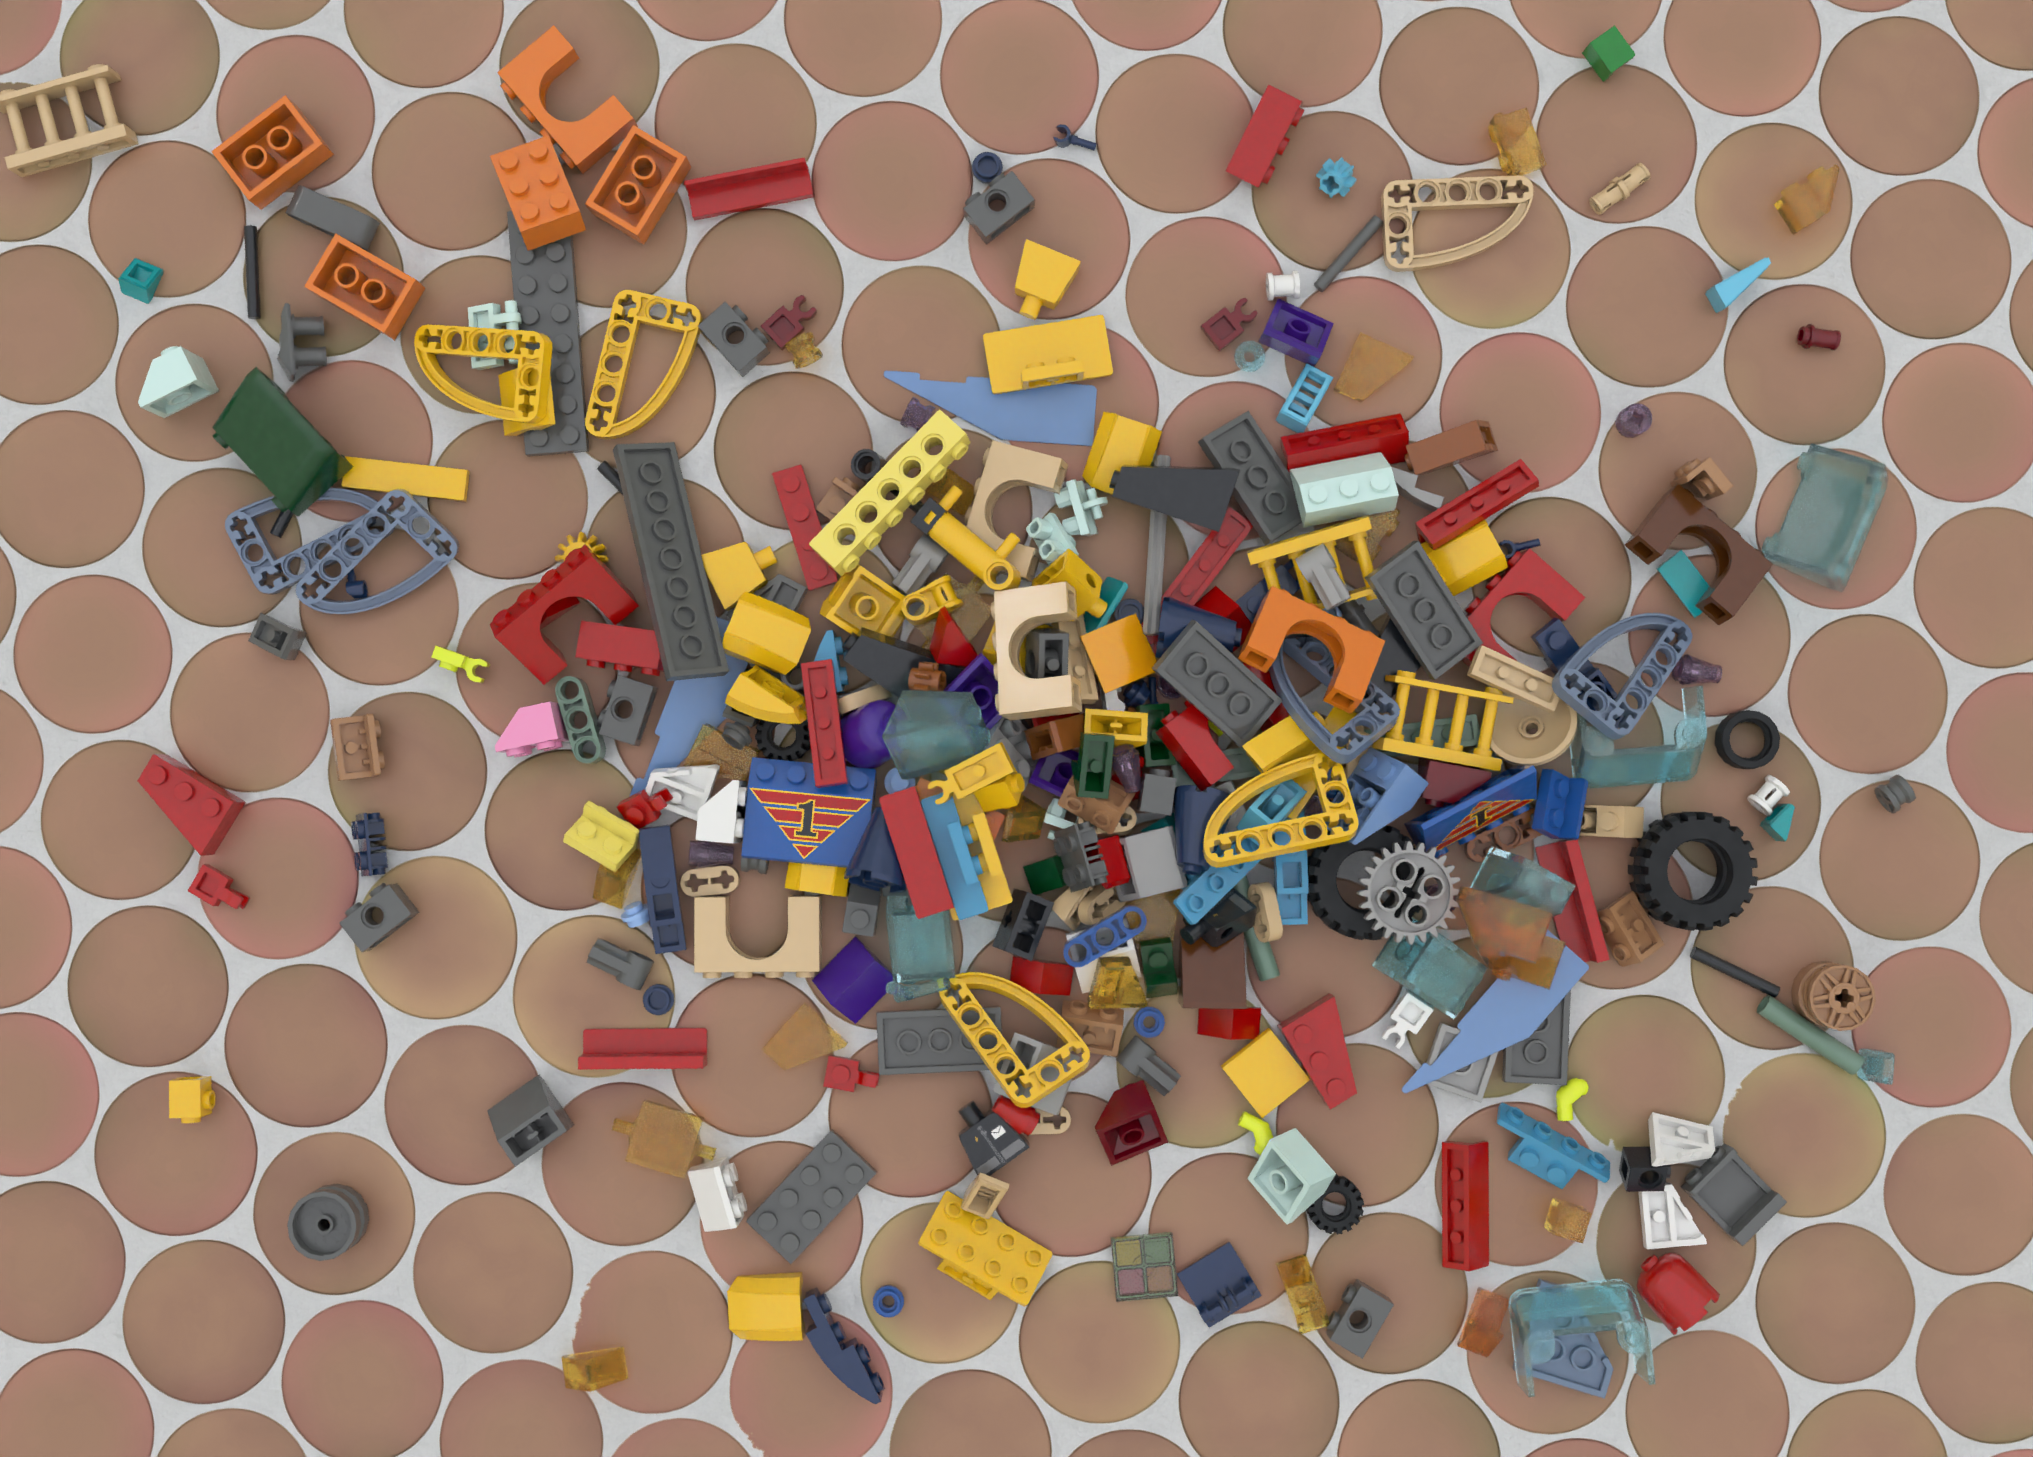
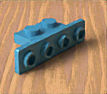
M943 793L922 799L921 804L958 919L963 920L985 913L989 909L978 875L983 874L978 855L973 857L971 855L968 845L973 843V839L968 825L962 826L953 796L946 803L936 804L935 800L943 796Z
M1249 838L1241 842L1242 848L1247 852H1254L1259 848ZM1235 841L1232 842L1231 849H1233V855H1237L1235 851ZM1218 846L1216 850L1218 857H1223L1225 850H1221L1220 846ZM1262 859L1219 868L1210 865L1208 871H1201L1200 876L1185 874L1188 886L1181 888L1183 892L1173 900V904L1190 925L1196 924Z
M1503 1102L1499 1105L1497 1124L1520 1136L1508 1152L1509 1161L1560 1189L1566 1186L1578 1169L1604 1183L1610 1179V1161L1602 1154L1593 1152L1580 1145L1575 1139L1565 1137L1554 1131L1546 1123L1534 1120L1517 1107H1511Z

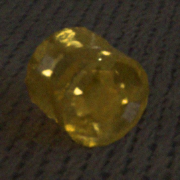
M812 332L801 334L785 344L787 351L792 353L794 357L793 364L796 369L813 364L823 356L821 350L814 345L815 338Z

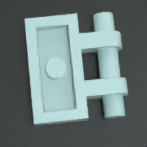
M505 301V313H501L500 305L495 303L468 307L469 327L502 329V326L506 325V329L519 330V324L522 323L521 313H518L517 301ZM482 335L478 340L480 351L485 350L488 345L486 335ZM512 336L508 337L504 343V349L507 353L511 352L515 346ZM471 357L472 369L476 370L504 366V359ZM508 360L509 364H518V360Z

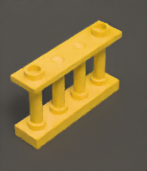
M1368 515L1247 551L1250 565L1258 564V568H1262L1268 590L1272 586L1281 589L1274 564L1277 563L1275 558L1288 555V559L1293 561L1304 601L1324 609L1322 601L1316 598L1312 583H1308L1295 559L1306 553L1305 549L1324 543L1336 563L1337 568L1335 569L1344 582L1334 546L1337 545V539L1348 536L1349 541H1353L1365 587L1349 591L1351 598L1346 602L1361 597H1366V601L1377 599V596L1364 578L1374 571L1365 541L1366 531L1372 529Z
M1397 670V675L1385 676V681L1398 683L1395 702L1399 705L1400 713L1394 727L1389 732H1386L1385 738L1380 737L1375 741L1372 748L1489 770H1501L1502 759L1492 757L1493 751H1490L1498 702L1513 704V697L1503 696L1504 692L1493 687H1485V691L1481 692L1415 679L1416 673ZM1410 686L1427 689L1419 737H1415L1414 743L1404 741L1405 735H1402ZM1440 691L1457 694L1448 743H1444V748L1433 747L1434 740H1431ZM1469 697L1486 700L1477 748H1474L1473 754L1462 752L1463 746L1460 745Z

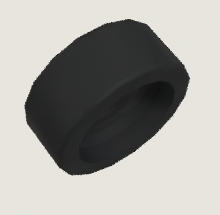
M1746 710L1732 713L1720 722L1715 733L1714 743L1717 753L1725 763L1734 768L1755 769L1765 766L1775 757L1779 749L1780 735L1776 724L1770 717L1759 711ZM1752 722L1758 725L1763 732L1764 747L1755 757L1742 758L1735 754L1731 748L1730 733L1739 723Z

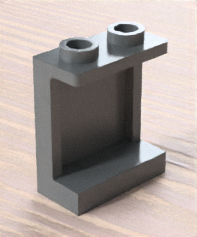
M1723 1144L1722 1146L1715 1147L1712 1157L1700 1168L1696 1167L1686 1175V1182L1681 1188L1733 1241L1744 1246L1787 1202L1779 1193L1773 1191L1737 1155L1738 1152L1733 1147Z

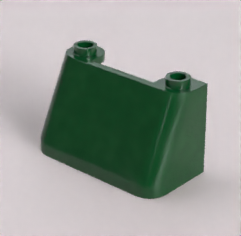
M257 367L245 376L212 427L216 431L212 435L213 438L223 448L227 449L230 447L275 495L271 500L284 513L290 510L299 517L353 468V465L342 454L340 455L332 444L289 401L283 390Z

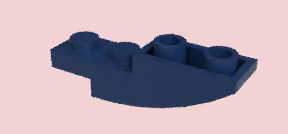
M1553 618L1531 636L1545 656L1543 660L1554 675L1580 648L1559 618ZM1587 660L1578 671L1614 700L1617 693L1599 668L1593 667L1591 662ZM1566 679L1567 684L1565 686L1570 689L1571 681ZM1582 689L1580 690L1581 693L1578 694L1577 697L1584 693ZM1588 696L1586 699L1588 707L1593 711H1598V702L1595 698ZM1621 715L1618 718L1614 719L1616 721V724L1614 726L1617 729L1619 728L1618 724L1621 721V719L1626 716Z
M670 825L639 829V840L655 954L686 950Z
M817 1287L806 1292L803 1301L814 1321V1324L808 1326L806 1335L817 1354L832 1373L848 1388L874 1404L881 1402L882 1390L885 1387L879 1373H873L868 1364L871 1358L864 1344L859 1345L856 1337L844 1343L843 1340L846 1339L845 1332L840 1322L834 1323L830 1315L832 1306L825 1293L820 1294Z

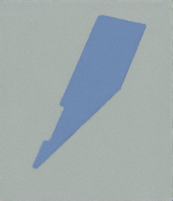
M884 371L885 378L1001 440L1081 446L1093 445L1097 389L1093 385L1063 383L994 395L991 390L990 378L969 376L966 378V383L920 380V374L915 372Z
M716 617L723 643L724 633L730 621ZM725 653L729 669L725 676L674 681L655 730V734L660 736L644 779H636L630 796L643 789L646 790L650 774L654 769L677 767L726 719L722 715L727 706L725 704L727 694L740 673L745 671L748 662Z
M1540 929L1457 1024L1460 1033L1431 1066L1423 1063L1402 1087V1091L1404 1093L1413 1091L1529 1038L1586 973L1589 965L1548 929Z

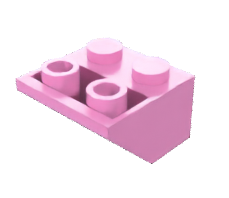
M545 702L519 708L495 745L496 752L506 753L507 757L514 756L516 758L531 755L532 748L544 751L562 748V742L569 741L559 704Z

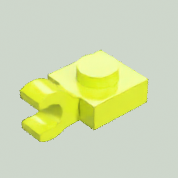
M435 646L431 656L440 660L439 667L453 672H457L458 667L465 669L468 678L477 683H484L485 679L478 677L475 674V669L480 665L490 667V663L485 660L473 659L439 646Z

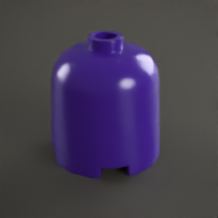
M876 700L847 713L841 720L845 758L855 765L854 767L875 769L897 756L907 746L911 736L910 723L906 714L898 705L886 700Z

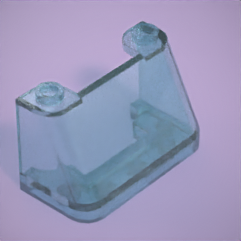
M1811 443L1808 452H1802L1799 458L1797 469L1801 470V482L1780 532H1775L1772 537L1767 536L1761 552L1773 565L1827 588L1843 592L1885 495L1888 485L1886 465Z

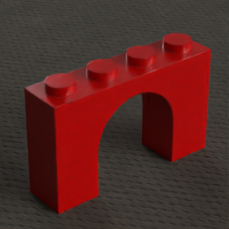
M586 544L580 549L571 551L560 566L547 571L536 586L523 591L517 598V602L508 609L498 612L493 618V622L490 623L494 637L543 685L568 666L563 653L540 631L542 616L551 604L566 597H582L594 603L614 625L621 622L639 606L632 592Z
M1530 548L1522 553L1517 550L1507 560L1508 569L1501 576L1498 573L1495 574L1485 585V588L1488 590L1481 599L1476 596L1464 609L1468 613L1466 617L1483 642L1481 645L1515 661L1517 660L1497 643L1491 631V615L1501 599L1509 595L1526 597L1537 604L1551 618H1559L1563 622L1586 598ZM1477 648L1462 659L1469 667Z
M1242 662L1277 694L1269 671L1265 673ZM1186 700L1184 705L1187 708L1180 714L1175 709L1161 720L1164 726L1156 731V734L1200 791H1203L1231 771L1234 766L1213 740L1209 731L1208 719ZM1282 702L1260 727L1263 732L1290 716Z

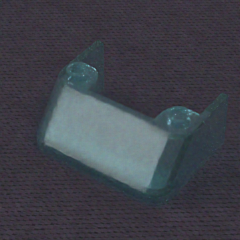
M1703 686L1682 688L1684 719L1675 727V745L1614 749L1613 739L1605 736L1596 727L1587 726L1586 719L1577 713V731L1570 744L1573 778L1586 779L1588 781L1587 789L1678 782L1692 779L1698 771L1707 738Z
M1609 1279L1522 1288L1516 1290L1510 1296L1509 1314L1517 1384L1528 1397H1535L1532 1364H1542L1553 1357L1555 1352L1554 1336L1616 1330L1619 1345L1626 1352L1633 1354L1635 1372L1649 1385L1656 1384L1650 1333L1635 1290L1622 1279Z

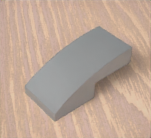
M1392 467L1397 490L1401 496L1431 512L1441 507L1444 499L1443 496L1415 488L1418 475Z

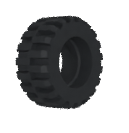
M1707 812L1671 813L1664 815L1662 820H1655L1648 825L1650 829L1647 832L1643 831L1642 838H1637L1640 843L1638 847H1632L1629 855L1634 857L1633 865H1628V874H1633L1634 881L1629 884L1631 890L1638 893V901L1642 907L1649 910L1648 915L1655 920L1662 921L1665 925L1675 928L1707 931L1712 930L1713 926L1722 927L1730 923L1729 918L1731 916L1738 917L1744 911L1741 907L1742 903H1750L1753 894L1749 892L1750 886H1757L1758 877L1752 876V868H1758L1757 858H1750L1749 852L1753 850L1750 841H1745L1741 838L1744 833L1738 826H1730V821L1724 817L1713 816V813ZM1689 841L1700 842L1708 847L1715 858L1717 867L1716 879L1712 888L1706 895L1697 900H1686L1679 897L1672 889L1667 873L1668 863L1673 852L1681 844Z
M1386 825L1356 845L1346 841L1314 848L1312 855L1307 858L1309 884L1307 901H1310L1315 915L1330 929L1342 935L1358 940H1380L1384 927L1375 931L1372 929V926L1376 920H1365L1363 918L1369 912V909L1354 908L1341 897L1336 883L1338 869L1341 863L1355 852L1372 851L1382 856L1380 850L1382 847L1392 853V843H1398L1403 850L1405 841H1411L1412 846L1414 842L1408 836L1401 834L1397 828ZM1406 862L1400 863L1396 867L1397 877L1400 880H1404L1409 876V865ZM1423 867L1419 868L1414 884L1423 874ZM1424 886V891L1427 894L1428 887ZM1412 887L1403 888V892L1406 894L1405 900L1408 897H1415L1416 893L1412 891ZM1392 891L1384 903H1382L1384 907H1389L1394 903L1395 895ZM1404 902L1394 914L1396 918L1400 916ZM1418 905L1411 907L1408 912L1411 922L1413 921L1411 917L1414 913H1419L1421 910Z

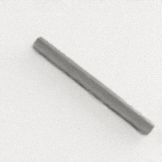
M1156 455L1154 457V466H1170V456ZM1154 510L1150 512L1143 634L1148 636L1159 634L1167 522L1166 514Z

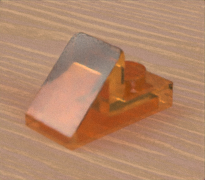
M1478 1287L1457 1346L1488 1357L1504 1337V1334L1499 1329L1510 1300L1507 1297Z

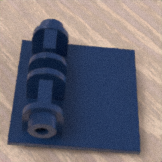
M380 813L356 815V821L351 822L353 840H358L359 852L354 853L356 871L361 870V876L386 874L385 868H388L387 853L371 854L370 852L387 849L386 846L370 847V841L386 840V837L369 838V835L385 834L384 818H380Z
M1230 1242L1177 1273V1276L1197 1307L1200 1316L1209 1328L1262 1296Z

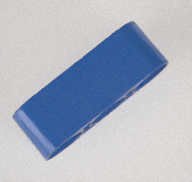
M1127 905L1080 932L1065 943L1063 947L1065 961L1073 967H1083L1144 930L1147 922L1145 913L1135 905ZM1130 911H1135L1140 915V923L1133 929L1127 928L1123 924L1124 915ZM1103 927H1107L1113 932L1112 941L1106 945L1096 941V933ZM1082 944L1086 948V955L1082 960L1075 961L1069 957L1068 950L1072 945Z

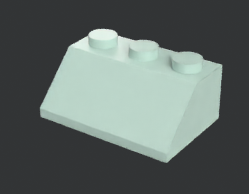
M1381 452L1290 469V476L1303 528L1395 510L1399 494L1392 467Z

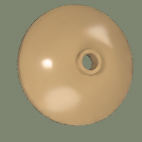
M1503 693V696L1513 697L1509 694ZM1513 697V704L1498 702L1490 749L1499 758L1508 763L1518 766H1538L1548 763L1564 753L1576 735L1578 726L1577 712L1562 699H1559L1555 712L1552 713L1541 710ZM1532 728L1538 730L1535 734L1527 733Z

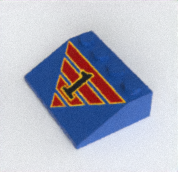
M752 757L747 788L742 858L847 868L874 811L877 787L876 769L846 766L848 784L817 788L815 786L813 763Z
M1534 765L1511 767L1495 775L1455 803L1444 802L1443 807H1435L1404 823L1415 846L1419 842L1424 843L1425 853L1431 847L1437 848L1435 858L1449 851L1447 846L1457 841L1459 845H1462L1476 837L1474 832L1485 827L1487 831L1503 823L1502 817L1510 813L1517 816L1531 808L1529 803L1537 799V771Z

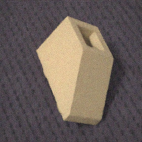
M1585 805L1579 836L1642 838L1644 807Z

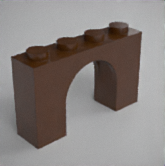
M1679 484L1662 496L1625 544L1629 550L1649 565L1664 554L1677 535H1691L1702 540L1711 549L1715 557L1717 571L1714 581L1695 606L1717 625H1721L1735 616L1773 565L1760 550L1755 549L1746 542L1738 531L1726 525L1713 510L1706 508L1694 497L1692 492Z

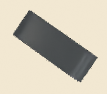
M298 185L285 212L288 216L334 237L336 233L368 251L380 225V222L374 218L301 185Z

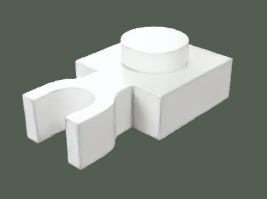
M1407 990L1390 1013V1018L1396 1021L1395 1024L1386 1028L1382 1038L1386 1040L1391 1033H1398L1400 1038L1395 1043V1047L1400 1049L1405 1041V1033L1410 1030L1417 1034L1433 1012V1006Z

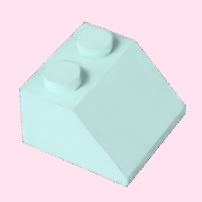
M172 346L163 350L160 353L161 356L152 360L138 403L140 408L166 418L218 392L219 389L202 357L181 346Z
M1294 1128L1269 1140L1247 1179L1288 1225L1325 1193L1336 1173L1302 1134Z

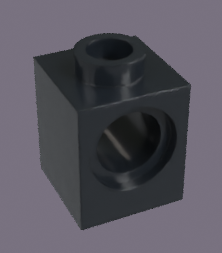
M1650 1146L1623 1147L1619 1172L1626 1192L1664 1191L1666 1178L1671 1176V1165L1652 1166Z

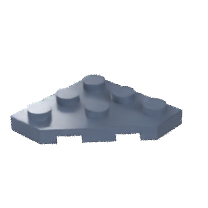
M1539 1278L1513 1363V1370L1605 1399L1614 1369L1601 1348L1599 1340L1587 1318L1579 1307L1572 1290L1569 1287Z

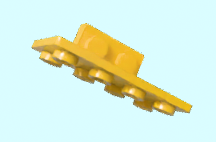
M1103 315L1003 330L983 335L991 390L994 395L1107 377L1113 374Z
M952 793L962 826L968 825L973 839V843L968 845L972 857L978 855L983 874L978 875L989 908L988 910L1011 903L1013 899L985 812L974 793L959 800L955 793ZM955 907L949 909L952 919L955 921L959 920Z
M946 1191L921 1235L918 1244L942 1258L937 1267L938 1270L985 1298L991 1300L1000 1292L1025 1307L1029 1303L1052 1257V1252L992 1216L990 1219H986L960 1208L963 1199Z

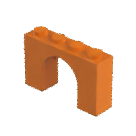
M553 25L497 73L503 80L500 87L511 100L517 97L523 104L520 110L531 123L537 120L543 127L539 131L543 137L549 135L552 145L556 143L563 152L559 156L571 170L576 166L584 174L623 141L633 125L636 127L638 125L614 95L590 115L579 121H561L552 117L547 112L546 94L549 86L559 75L580 59L574 48Z
M1272 586L1260 604L1238 660L1266 673L1276 660L1285 637L1292 634L1313 636L1325 644L1334 661L1333 676L1323 701L1352 714L1364 698L1385 640L1377 637L1370 631L1362 630L1348 623L1342 617L1334 616L1321 610L1313 603H1307L1292 596L1284 589Z

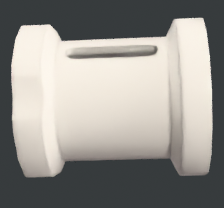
M1292 271V274L1286 275L1266 273L1267 300L1273 301L1274 297L1293 296L1294 299H1299L1300 278L1298 271Z
M1767 775L1763 786L1754 795L1750 794L1747 800L1758 811L1770 816L1773 813L1772 808L1783 796L1787 797L1790 791L1780 780ZM1772 791V794L1765 800V797Z

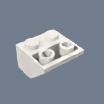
M732 780L698 809L696 840L732 844L741 843L744 832L745 818L743 817L747 799V781Z
M1123 917L1124 926L1129 928L1127 919ZM1107 927L1100 928L1096 933V941L1100 944H1109L1113 939V932ZM1087 928L1066 933L1067 941ZM1132 938L1083 967H1075L1082 994L1142 977ZM1074 944L1070 947L1072 959L1079 961L1085 957L1086 948L1082 944Z
M725 1156L692 1166L687 1173L704 1231L710 1232L736 1228L745 1216L744 1211H747V1204L744 1194L737 1191L735 1181L739 1179L735 1164L729 1163L728 1157Z

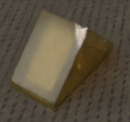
M947 468V472L941 480L936 483L932 482L925 490V495L940 502L950 488L956 485L962 490V495L950 509L964 517L976 496L974 495V486Z
M1021 794L1018 806L1007 809L1001 841L1015 842L1039 839L1047 810Z
M636 848L616 872L602 864L599 866L592 899L620 909L623 908L641 860L640 849Z
M624 1346L561 1357L565 1386L568 1389L591 1392L628 1379Z

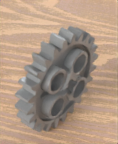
M1405 841L1403 850L1398 843H1392V853L1382 847L1380 850L1383 858L1371 856L1370 858L1374 863L1373 868L1363 866V870L1369 874L1368 878H1358L1360 883L1366 885L1365 889L1357 891L1358 895L1366 897V901L1358 905L1359 908L1369 909V912L1363 918L1365 920H1376L1372 926V929L1375 931L1384 927L1382 933L1384 938H1388L1394 932V942L1397 943L1401 942L1404 935L1408 944H1413L1415 936L1425 943L1426 933L1437 938L1438 932L1436 927L1439 926L1447 930L1448 926L1444 919L1446 917L1455 919L1456 916L1450 909L1451 907L1461 906L1460 903L1453 900V896L1462 894L1461 890L1453 888V884L1460 881V877H1450L1449 875L1455 866L1443 865L1447 858L1446 855H1440L1435 858L1437 849L1435 847L1429 848L1425 853V846L1422 842L1417 844L1415 850H1413L1411 841ZM1402 862H1406L1410 867V874L1404 880H1400L1396 875V867ZM1423 867V874L1414 884L1419 868ZM1433 877L1438 883V888L1434 894L1428 895L1424 891V883L1427 879ZM1412 887V891L1416 893L1415 897H1408L1405 900L1406 894L1403 892V888ZM1386 890H1391L1395 895V901L1389 907H1384L1380 902L1381 894ZM1402 902H1404L1401 914L1396 918L1394 914ZM1418 905L1422 909L1423 915L1418 922L1412 923L1408 917V912L1411 907Z

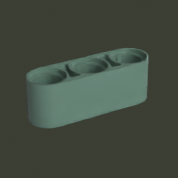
M565 676L557 682L555 694L573 754L579 762L586 764L598 763L605 757L606 745L603 735L599 734L600 727H597L598 718L589 688L582 679ZM575 682L579 687L578 695L573 699H569L565 693L568 684ZM584 712L588 719L585 727L578 729L574 724V718L577 713ZM592 741L596 746V754L588 759L583 754V747L587 742Z

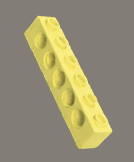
M939 409L809 543L811 548L840 576L845 572L852 571L858 565L861 555L867 549L871 550L876 547L882 538L881 535L889 527L892 528L901 521L903 512L911 504L915 505L923 498L928 486L932 482L936 483L941 480L947 472V467L954 460H959L966 454L969 448L968 445L971 443L966 432ZM937 445L943 446L939 454L929 455L932 447ZM921 468L918 476L914 478L907 477L911 469ZM891 490H899V494L895 499H885L887 493ZM877 512V517L873 522H864V518L868 513ZM847 535H855L853 543L842 545V541Z

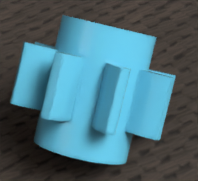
M1342 157L1335 163L1329 158L1322 165L1323 168L1316 174V177L1320 179L1319 189L1329 194L1330 198L1337 193L1344 197L1350 191V187L1357 181L1355 177H1352L1354 166H1350Z

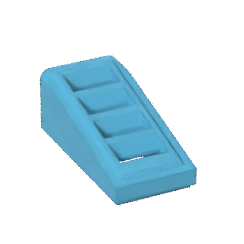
M1769 257L1759 260L1706 291L1705 295L1716 313L1727 308L1771 264Z
M1306 363L1283 404L1276 422L1296 433H1303L1334 377ZM1307 377L1310 380L1322 385L1321 389L1304 381L1305 378ZM1301 388L1302 390L1314 395L1316 398L1313 399L1307 396L1306 394L1300 392L1299 389ZM1293 400H1296L1304 404L1305 406L1309 407V410L1295 404Z

